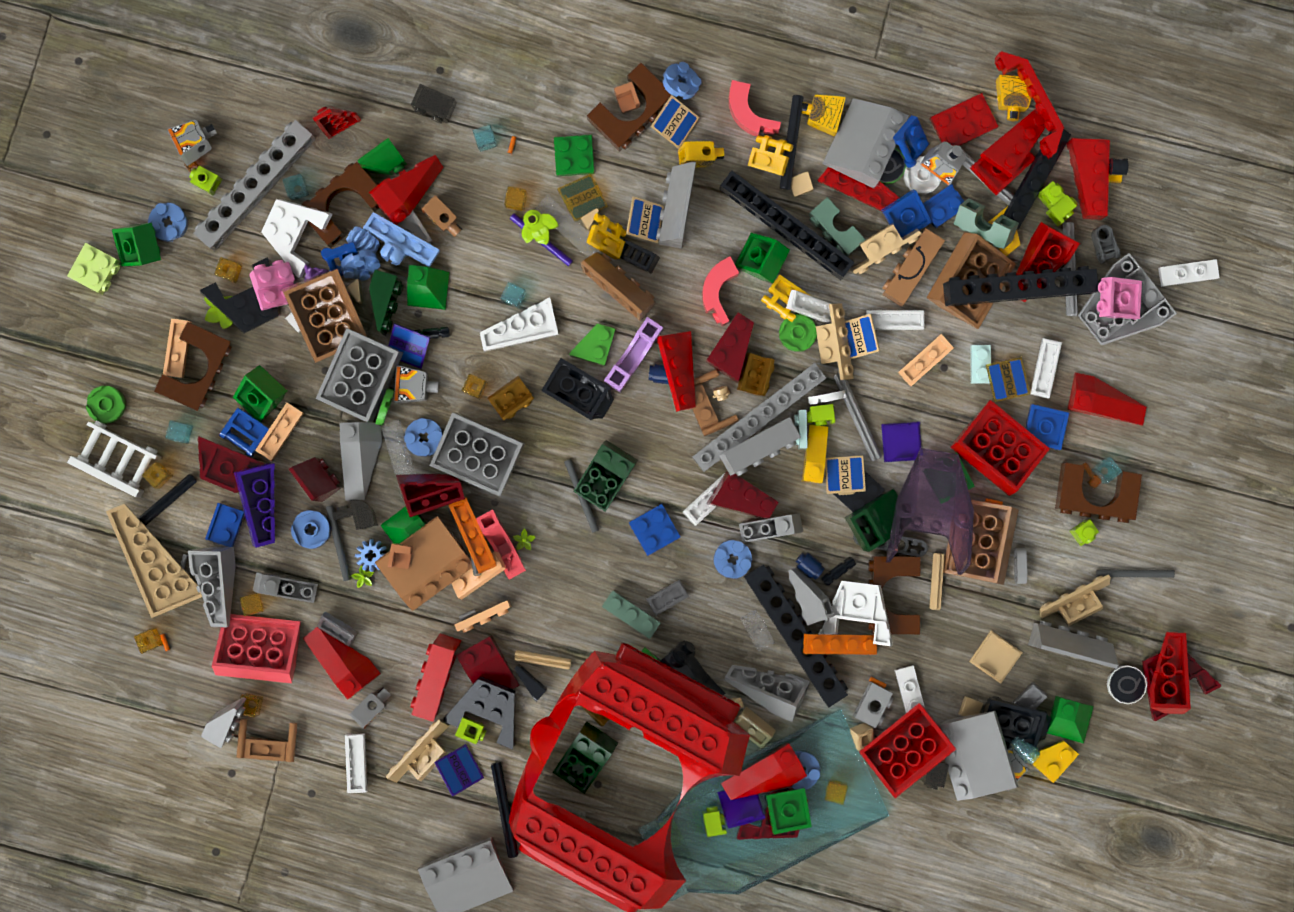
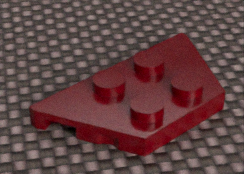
M198 436L200 479L238 493L234 472L265 464Z

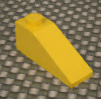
M809 424L802 481L823 483L828 427Z

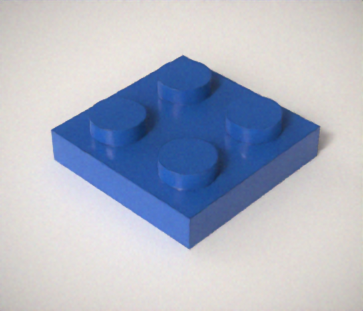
M914 189L882 209L888 224L895 226L901 238L915 229L921 230L932 223L917 191Z
M1031 404L1025 429L1047 447L1061 450L1069 413Z
M662 504L629 522L647 556L680 538L678 531Z

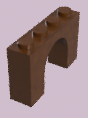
M642 63L627 75L628 81L633 83V86L642 94L646 101V108L640 117L632 121L619 120L601 102L587 115V120L619 152L622 149L626 150L632 144L631 140L636 135L639 137L646 130L645 126L649 122H654L658 113L671 96L664 85Z
M358 162L355 164L351 163L344 169L345 172L343 174L333 177L330 180L331 184L326 188H320L315 193L316 196L314 198L306 200L301 206L329 212V205L337 194L344 191H352L359 194L375 212L379 209V206L369 192L377 185ZM331 218L326 229L322 230L308 221L330 248L345 237Z
M186 322L179 339L204 352L208 360L207 372L203 378L194 383H183L162 373L154 392L198 411L199 407L203 409L207 398H205L207 390H212L216 382L213 378L216 373L219 374L224 365L221 361L224 356L228 357L232 346L229 345L230 341Z
M1061 463L1055 509H1060V513L1072 515V511L1080 512L1079 516L1089 518L1093 514L1099 515L1098 519L1109 521L1110 517L1118 518L1117 522L1129 523V520H1136L1142 474L1118 472L1113 499L1108 504L1098 507L1089 503L1082 492L1085 465Z
M872 556V560L868 561V571L871 572V579L868 580V584L881 585V589H883L885 583L893 577L920 576V557ZM886 608L891 634L920 635V615L894 614ZM868 623V630H871L872 634L875 632V623Z

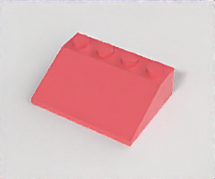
M231 614L229 627H221L212 662L215 675L292 683L296 667L301 621Z

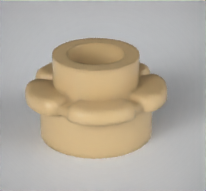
M727 386L717 387L713 389L714 395L712 397L717 398V401H722L729 398L728 395L731 391L728 390Z

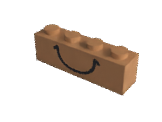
M926 228L918 236L919 239L915 241L912 248L908 247L903 257L905 260L902 264L898 263L893 270L895 275L892 280L888 279L882 287L885 290L882 295L900 307L905 304L945 242L944 239Z

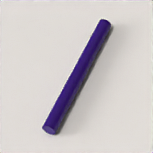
M515 213L512 214L510 220L523 229L524 221ZM551 242L547 245L541 244L568 267L572 264L573 260Z

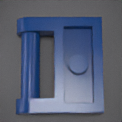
M912 115L893 137L895 144L899 145L905 158L904 163L908 168L916 165L917 158L929 145L918 117Z
M354 242L334 249L324 248L321 251V256L326 260L329 271L338 269L340 276H343L341 266L336 265L334 259L339 257L340 261H342L351 253L353 256L359 253Z
M237 408L219 436L223 439H228L244 450L246 455L253 457L256 453V448L269 428L242 409ZM232 428H235L237 431H239L240 433L254 441L252 445L250 446L249 444H247L246 442L232 434Z

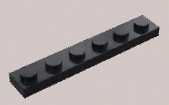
M1063 129L1057 152L1053 157L1048 159L1039 150L1003 214L1019 223L1017 230H1019L1071 137V134Z

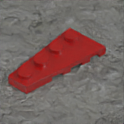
M1034 109L987 148L980 157L1011 178L1046 128L1042 114L1040 115Z
M830 167L817 180L881 212L883 208L900 198L880 181L875 188H872Z
M691 331L657 337L676 412L695 408Z

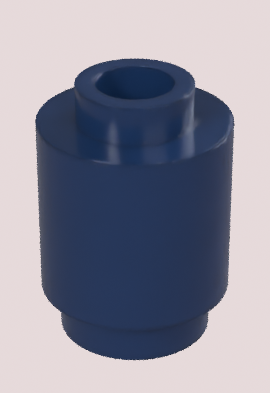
M650 365L648 380L653 381V383L669 385L664 365Z
M809 552L806 554L801 553L795 561L798 563L796 567L815 580L825 569L822 563Z

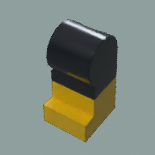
M1128 158L1109 159V183L1122 182V176L1128 173Z

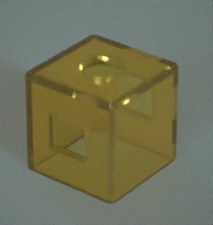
M508 186L504 203L505 208L524 211L527 199L526 189Z
M220 257L214 275L236 283L242 265Z
M468 374L461 391L480 400L488 382ZM473 383L478 385L476 390L471 389Z
M154 462L142 474L155 489H160L173 477L160 462Z
M259 593L240 597L244 616L264 612Z
M151 628L134 636L141 654L163 646L157 628Z
M248 693L242 694L240 698H246L243 706L246 709L242 715L254 718L259 716L263 697ZM250 701H254L256 703V706L254 708L249 707L248 704Z
M829 779L824 800L844 805L848 788L847 783Z

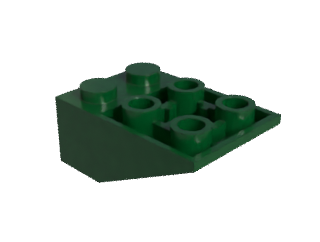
M374 270L369 290L377 331L386 336L387 332L391 331L393 324L391 317L397 311L398 303L396 301L398 295L401 296L404 285H402V281L397 276Z
M605 440L573 492L606 512L635 467L638 459Z
M894 488L844 517L862 550L870 552L882 545L913 522Z
M586 721L552 773L585 794L613 754L618 742Z

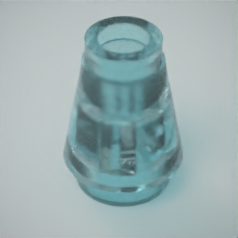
M1018 736L1010 744L1020 758L1030 765L1040 755V752L1037 751L1038 748L1020 739Z

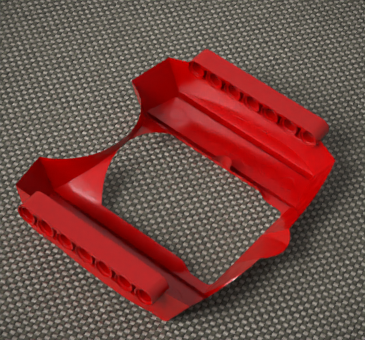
M621 643L616 655L594 651L573 676L550 716L542 718L533 726L530 734L532 752L517 786L509 824L514 838L521 844L519 850L522 853L626 912H637L638 909L662 908L686 882L677 866L671 845V827L676 809L667 823L658 832L642 843L632 847L568 810L535 796L533 788L573 708L578 705L593 713L609 718L629 730L632 727H636L643 732V738L678 756L683 772V788L678 805L692 788L705 780L718 776H740L750 735L734 722L741 708L738 703L633 646Z

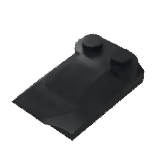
M562 358L558 361L541 390L589 420L603 419L614 400L608 385Z
M685 640L679 642L660 660V662L724 696L726 694L695 658V647L691 642Z
M989 697L983 713L996 711L1005 742L1034 749L1037 748L1039 742L1046 738L1052 719L1046 711L1004 701L999 697Z

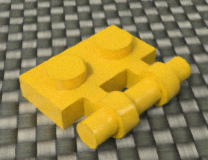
M758 135L756 142L761 143L760 149L752 148L747 166L784 176L789 157L783 156V152L785 150L791 152L793 144L787 143L783 139H772L768 135ZM770 146L775 147V153L768 152V148Z
M596 213L593 219L598 222V225L591 226L586 243L615 260L620 259L625 241L620 239V236L625 237L627 230L623 229V226L619 223L610 221L609 217Z
M779 275L768 290V292L773 294V297L769 298L767 295H764L761 301L766 304L768 309H773L781 314L780 317L793 322L797 316L791 313L792 310L784 308L777 301L780 299L788 304L791 290L809 294L782 275Z

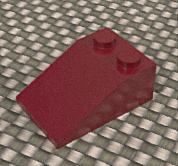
M314 457L289 468V471L311 501L323 502L341 489L338 485L340 483L339 479L335 474L331 475L327 470L329 466L323 458Z
M492 635L456 655L472 683L481 676L511 689L520 686Z

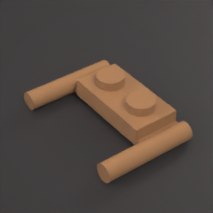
M716 369L694 379L696 407L692 410L704 437L739 421L737 415H733L718 422L702 383L719 376Z
M240 719L236 758L294 762L298 723L290 722L287 742L254 738L246 739L248 719Z

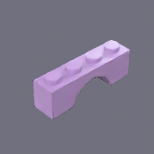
M647 317L604 382L621 393L657 340V337L662 333L663 327Z

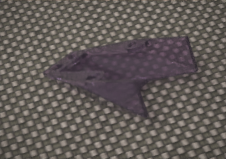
M920 448L897 497L886 562L890 563L898 552V544L904 532L912 530L945 536L948 539L958 575H962L971 565L974 509L958 454Z

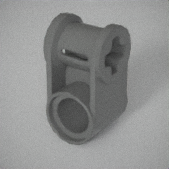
M1101 225L1095 228L1091 233V239L1100 264L1112 258H1120V249L1116 243L1112 228L1108 225ZM1099 230L1105 232V239L1099 237Z

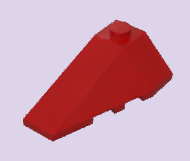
M333 106L323 107L313 116L314 122L328 139L361 121L356 112Z
M433 155L417 163L414 169L408 172L403 170L399 172L400 176L392 180L390 178L383 180L369 194L385 216L393 224L398 225L411 214L444 167L438 157Z
M1075 372L1067 410L1143 426L1146 406L1095 376Z
M786 742L742 769L740 776L733 775L721 782V785L730 800L790 787L807 775L791 745Z

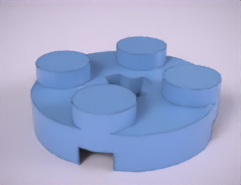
M685 62L672 64L663 73L665 89L676 98L678 95L683 97V99L694 97L701 85V79Z
M173 203L157 204L148 218V223L152 222V226L155 229V237L166 242L182 237L188 227L186 214L179 206ZM171 217L172 225L165 227L164 220Z
M360 250L359 254L355 256L351 253L341 261L344 278H359L361 281L369 279L374 270L380 267L376 253L371 250Z
M420 418L413 421L407 427L404 440L407 448L413 454L425 457L435 454L443 432L441 427L433 420ZM427 432L429 440L421 443L419 435Z
M313 510L301 512L296 516L291 527L294 541L305 548H318L330 538L331 527L329 520L321 512ZM309 524L316 527L313 535L306 532Z
M725 541L715 551L714 565L723 576L733 579L739 578L750 569L752 554L749 548L740 541ZM730 554L738 556L735 565L727 561L730 558Z
M794 751L802 766H805L806 770L804 771L807 776L790 787L794 789H809L815 785L820 777L819 763L812 754L806 751Z

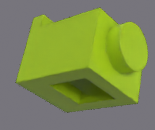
M198 166L197 169L194 168L189 176L191 178L190 183L211 195L215 194L223 180L218 175L201 166ZM203 175H205V180L200 181Z
M1052 181L1039 192L1038 198L1050 209L1065 194L1063 193V188L1058 183L1055 184Z
M1066 195L1045 213L1058 227L1074 214L1072 210L1078 203L1073 197Z
M833 404L808 408L807 423H815L816 426L827 425V421L830 424L836 423Z
M1090 519L1083 520L1069 530L1080 546L1095 540L1096 534L1099 533Z
M464 716L455 736L477 744L479 740L483 741L487 730H484V724ZM475 727L476 733H470L469 728Z
M710 806L706 808L707 811H702L707 837L727 834L725 827L722 828V825H725L723 813H719L718 806Z

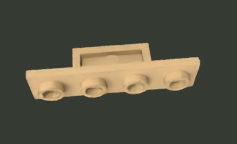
M893 224L859 243L867 259L851 268L854 274H862L869 269V265L874 262L878 264L885 260V256L889 253L895 254L902 249V245L907 242L911 244L919 239L918 236L921 235L920 230L915 229L901 238Z
M842 303L829 304L832 323L816 326L821 364L838 362L840 380L854 379V369L850 358L851 350L847 338L848 330L844 319L845 311Z
M1109 574L1104 577L1099 576L1088 585L1079 586L1070 594L1065 593L1054 602L1045 603L1040 609L1041 619L1059 611L1068 626L1102 610L1103 605L1095 592L1110 585Z
M439 719L437 722H434L425 735L416 741L412 749L403 755L400 762L390 769L386 778L397 783L409 770L417 780L422 781L436 766L434 762L447 754L445 749L436 740L449 725Z

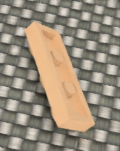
M171 319L163 374L167 376L184 378L189 343L180 340L179 337L186 322L192 323L191 321Z
M940 334L904 366L898 374L911 387L953 350L954 347Z
M286 403L255 451L273 461L304 413L291 404Z
M494 551L492 553L497 565L496 567L482 572L480 576H474L473 569L471 568L451 583L458 599H464L506 569L499 552Z
M509 600L455 624L457 632L462 630L465 633L474 629L473 624L480 622L482 625L491 621L490 617L495 614L500 617L508 613V608L512 606Z

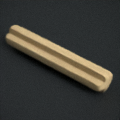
M942 553L933 554L929 606L932 610L941 609L945 557Z
M521 650L515 652L514 659L516 661L562 669H570L571 659Z

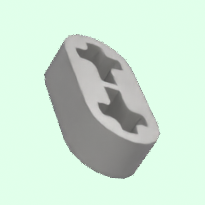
M1025 547L1014 548V579L1016 584L1027 583V552Z

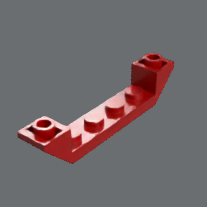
M1003 51L999 52L995 57L997 69L1002 71L1003 75L1018 69L1017 74L1020 80L1025 82L1029 97H1033L1037 112L1040 115L1042 114L1046 129L1052 133L1039 142L1041 152L1049 159L1057 152L1064 126L1028 59Z

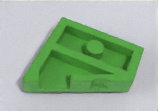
M596 324L570 352V356L605 366L616 329Z

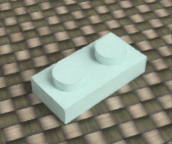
M971 345V384H990L991 345Z
M798 410L797 414H794V426H798V433L801 438L796 440V445H798V449H807L806 410Z

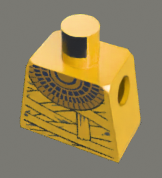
M999 75L996 79L998 109L1008 111V121H1018L1019 112H1025L1030 105L1031 98L1026 91L1027 86L1024 81L1020 80L1019 76Z
M814 95L812 104L803 102L802 114L809 115L807 125L835 136L846 97Z
M713 141L684 142L678 149L679 165L696 162L695 167L711 166L715 159H724V148H714Z

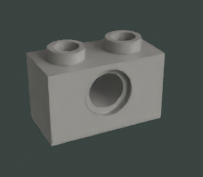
M869 682L853 716L876 728L884 720L885 715L883 713L886 707L889 708L894 698L891 697L893 693ZM877 700L879 708L873 711L870 709V703Z

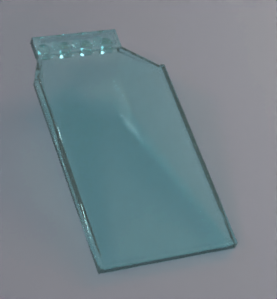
M837 710L744 757L742 769L787 742L794 751H806L817 759L820 766V777L815 785L805 790L812 827L800 829L798 838L736 839L739 826L728 829L725 817V825H722V828L725 827L727 834L707 837L702 811H707L706 808L710 806H718L719 813H723L717 792L724 790L721 782L733 775L718 776L699 783L684 796L678 805L682 794L681 791L655 820L638 828L643 841H645L667 823L676 809L671 827V845L677 866L686 882L670 898V901L689 892L739 895L889 816L866 763L856 749L850 728L841 710ZM770 791L758 794L763 811H765L767 805L766 795L770 794ZM762 820L751 822L749 824L760 827Z

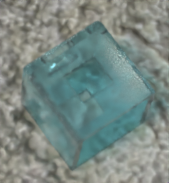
M491 125L472 130L480 152L497 147Z
M301 174L283 179L287 196L291 200L309 195L305 179ZM297 185L301 186V191L298 193L294 191V187Z
M508 282L500 299L519 309L527 292L525 289Z
M170 420L165 439L188 444L193 426Z
M1111 457L1104 458L1091 469L1102 484L1111 482L1122 473V470ZM1103 467H1106L1108 469V473L1106 475H1103L1101 473V469Z

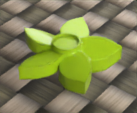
M525 528L522 530L521 536H513L514 540L518 542L517 550L523 547L531 550L529 542H532L535 536H527Z
M362 565L359 568V573L351 575L354 579L358 580L357 588L363 586L364 583L372 586L369 578L374 572H366V570L362 569Z

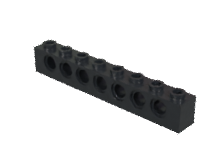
M731 170L721 183L720 191L840 281L855 263Z
M1089 266L1078 267V270L1071 271V268L1059 269V272H1053V269L1041 270V273L1035 274V271H1025L1023 275H1016V272L1005 273V276L998 277V274H988L986 278H979V275L968 276L966 280H961V277H951L948 282L943 283L945 307L1094 294L1099 292L1097 269H1089ZM1074 277L1077 278V280H1078V285H1075V284H1074V282H1073V278H1074ZM1056 278H1057V279L1059 280V282H1060V286H1059V287L1056 286V284H1055V279H1056ZM1037 280L1042 283L1041 289L1037 286ZM1019 281L1023 283V290L1018 287ZM1000 283L1005 285L1004 292L1000 289ZM982 284L987 288L986 293L981 290ZM963 286L968 288V295L963 293Z
M762 564L743 577L829 708L848 696L846 693L848 687L842 679L840 681L837 679L835 674L838 672L832 663L828 665L825 660L826 654L803 655L804 634L813 633L811 630L807 632L804 628L806 622L800 614L798 616L793 610L796 608L790 598L786 600L783 593L785 590L780 582L775 583L773 580L774 573L769 565L765 567ZM764 580H768L771 584L768 591H762L760 588V584ZM775 596L781 599L779 607L771 605V599ZM784 613H790L792 617L791 621L787 624L781 620ZM795 629L802 631V637L798 640L792 638V632ZM816 662L823 664V669L820 672L813 670V665ZM825 679H833L834 683L831 688L824 687Z

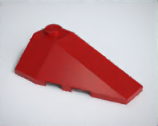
M1040 222L1030 239L1016 275H1023L1025 271H1035V274L1041 273V270L1053 269V272H1055L1063 264L1070 261L1080 243L1049 225ZM1037 280V286L1041 288L1042 283ZM1019 281L1018 287L1021 290H1023L1024 286L1023 283Z
M318 627L303 638L347 700L381 674L368 657L360 654L352 647L345 645Z
M1165 633L1149 688L1150 708L1162 713L1185 714L1191 709L1186 633Z

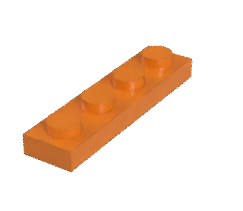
M467 498L449 504L451 513L478 573L480 574L496 567V562Z
M804 634L803 653L877 655V644H873L874 635Z

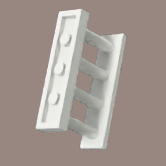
M97 420L95 423L88 422L87 425L94 428L86 446L81 455H78V457L70 456L67 463L134 497L141 498L144 490L139 488V483L151 459L161 460L162 457L157 455L158 451L149 446L145 449L106 429L107 425ZM102 432L111 437L98 464L92 465L88 463V457ZM119 441L128 447L117 469L110 474L105 471V466ZM137 450L145 454L132 481L130 480L128 483L122 480V474L134 451Z

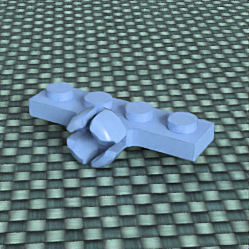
M374 212L363 227L368 233L384 241L385 245L380 251L381 257L387 262L392 260L391 264L400 265L404 257L410 256L422 264L431 267L440 252L436 247Z

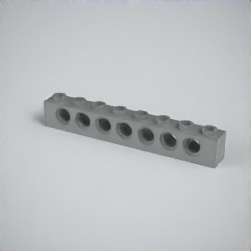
M298 121L290 122L285 127V132L273 140L269 150L261 153L259 156L260 160L247 169V174L235 182L233 190L230 193H226L221 198V203L209 211L204 222L201 221L195 227L196 231L193 234L213 251L218 249L316 140ZM292 138H295V144L293 146H288V141ZM282 152V159L275 160V155ZM269 166L270 172L265 175L262 174V170ZM256 180L258 182L257 186L250 189V183ZM245 195L244 201L237 203L238 196ZM232 209V214L229 217H225V211ZM214 223H219L217 231H212L211 229Z
M815 363L692 456L693 460L704 473L721 460L719 455L746 441L826 379L825 375Z

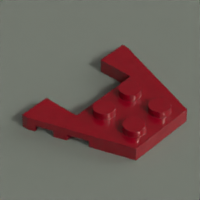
M1160 651L1142 660L1149 706V688ZM1187 653L1189 680L1196 678L1203 693L1206 695L1222 687L1218 681ZM1150 708L1153 721L1169 715Z
M785 787L770 791V794L793 790V788ZM766 805L764 811L766 818L762 819L760 827L749 823L739 826L736 839L798 838L800 830L773 834L768 805Z

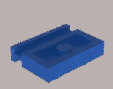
M953 184L924 202L923 205L932 221L931 224L936 229L957 214L959 206L964 200L954 189Z
M217 503L205 539L227 547H233L245 515L244 511Z

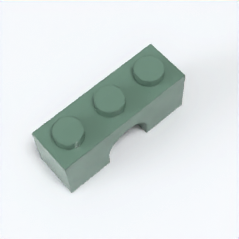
M827 197L810 212L809 220L813 226L819 227L823 231L822 235L828 242L832 241L836 246L835 248L848 257L860 246L859 243L863 242L865 238L854 226L843 232L834 228L833 219L839 214L840 210Z
M969 198L960 204L954 225L960 227L963 231L978 234L998 248L1005 249L1012 243L1019 224L1018 222L1001 215L993 224H989L983 217L985 206Z
M614 590L602 605L604 609L649 639L661 624L660 621L632 604Z

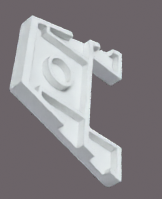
M276 199L262 229V233L285 263H290L293 273L298 278L303 277L305 273L304 265H309V262L296 254L294 250L308 221L321 230L326 229L332 213L301 206V204L287 200Z
M841 581L832 602L835 616L824 620L825 623L822 629H820L819 634H838L839 619L875 623L873 644L892 646L893 642L881 585Z

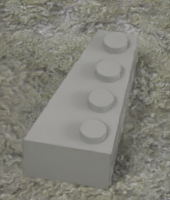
M789 417L719 456L730 476L735 473L737 476H740L748 471L746 467L752 464L756 467L764 462L763 458L767 456L773 458L780 454L781 448L786 447V449L795 446L797 444L796 440L801 438Z

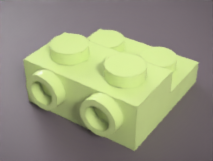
M85 243L67 276L103 295L110 288V281L113 275L118 273L120 261Z

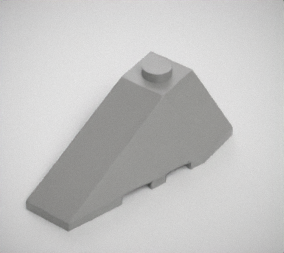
M372 422L340 423L345 501L365 500L378 452L382 444V426Z
M210 547L188 550L190 572L192 576L195 575L198 584L196 588L198 593L201 592L204 600L203 607L210 626L229 627L236 567L234 547Z
M737 665L731 666L724 679L774 715L791 722L795 719L810 684V681L793 674L786 673L784 676L774 674V671L769 670L765 673L759 672L755 668Z

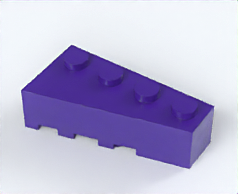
M272 462L234 472L252 545L255 548L275 543V463Z

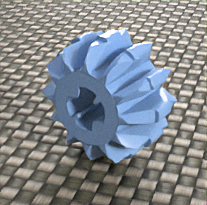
M354 227L346 238L348 244L354 242L358 251L371 250L376 253L380 246L378 239L361 227Z
M370 539L369 545L366 541H363L362 545L364 548L357 547L361 554H355V557H361L357 564L361 565L364 563L362 569L366 570L369 567L370 572H374L375 567L380 570L375 561L385 555L382 552L387 547L379 548L381 541H377L374 544V539ZM371 550H373V553H376V557L372 561L370 560L371 558H368Z

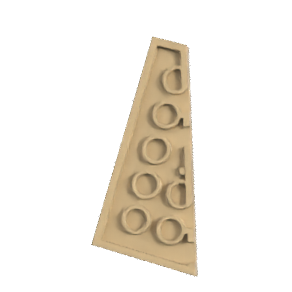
M126 504L106 511L151 618L202 597L201 592L198 593L196 588L198 584Z

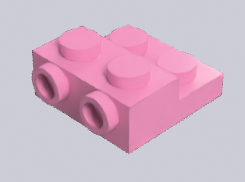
M278 260L269 267H266L265 264L255 266L249 275L261 311L288 304L282 289L294 285L293 281L295 278L290 263Z
M1116 277L1101 278V282L1098 285V291L1101 293L1097 304V310L1100 312L1099 317L1140 319L1142 281Z

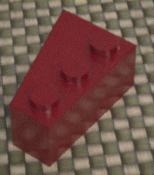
M738 312L706 360L707 364L737 383L740 378L754 322Z
M727 471L706 504L769 519L779 502L736 474L730 476Z
M450 474L396 475L409 517L465 499L459 479Z

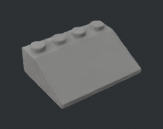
M853 98L823 164L875 188L896 144L893 137L907 121L909 115L892 107Z
M696 162L673 166L672 171L667 173L666 183H669L668 191L664 190L663 202H666L665 209H661L659 220L663 221L662 228H658L656 239H660L659 245L682 249Z
M346 328L316 399L363 421L373 422L403 352Z
M452 412L429 466L497 496H501L525 443Z
M1041 620L1040 624H1033L1028 645L1118 669L1114 645L1107 642L1108 638L1097 635L1096 639L1090 638L1089 633L1077 631V634L1071 633V628L1060 625L1058 629L1052 628V623Z
M996 711L947 719L938 724L957 749L945 758L957 801L973 799L1018 787Z
M493 837L425 863L418 868L424 887L437 912H464L514 891Z

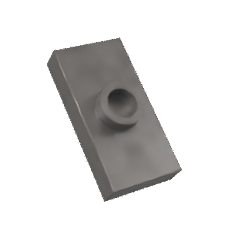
M678 580L646 600L654 614L658 615L688 598L689 595L681 581Z
M327 612L322 614L317 625L318 628L349 647L358 632Z
M1032 682L1012 703L1036 709L1048 696Z

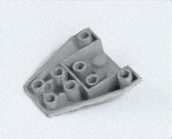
M1128 253L1113 264L1104 278L1116 277L1142 281L1140 319L1099 317L1100 312L1097 310V304L1100 301V292L1092 294L1078 316L1097 341L1104 345L1161 326L1177 313L1141 266Z

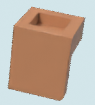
M632 82L614 88V93L622 113L640 108V102Z
M392 543L388 567L409 569L413 546Z

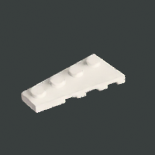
M550 297L480 332L484 352L559 335Z

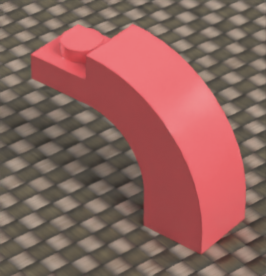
M732 80L729 92V108L737 125L745 132L756 137L759 135L760 130H763V133L768 135L778 134L781 122L758 117L749 108L748 94L751 84Z
M731 257L720 261L711 269L704 282L702 292L703 306L706 313L713 310L715 313L712 316L717 324L720 323L722 327L729 323V319L720 304L719 290L723 284L739 275Z
M492 509L476 518L482 533L489 541L493 550L499 552L506 567L504 572L507 578L510 580L526 571L511 538L494 510Z

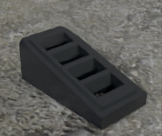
M624 239L625 244L620 259L652 274L660 257ZM628 246H630V251L627 256H624ZM635 250H638L634 259L632 260L631 258ZM642 253H644L645 255H644V257H643L641 263H639L638 261H639V259H640Z
M518 664L514 669L533 699L537 702L546 692L547 688L523 666Z

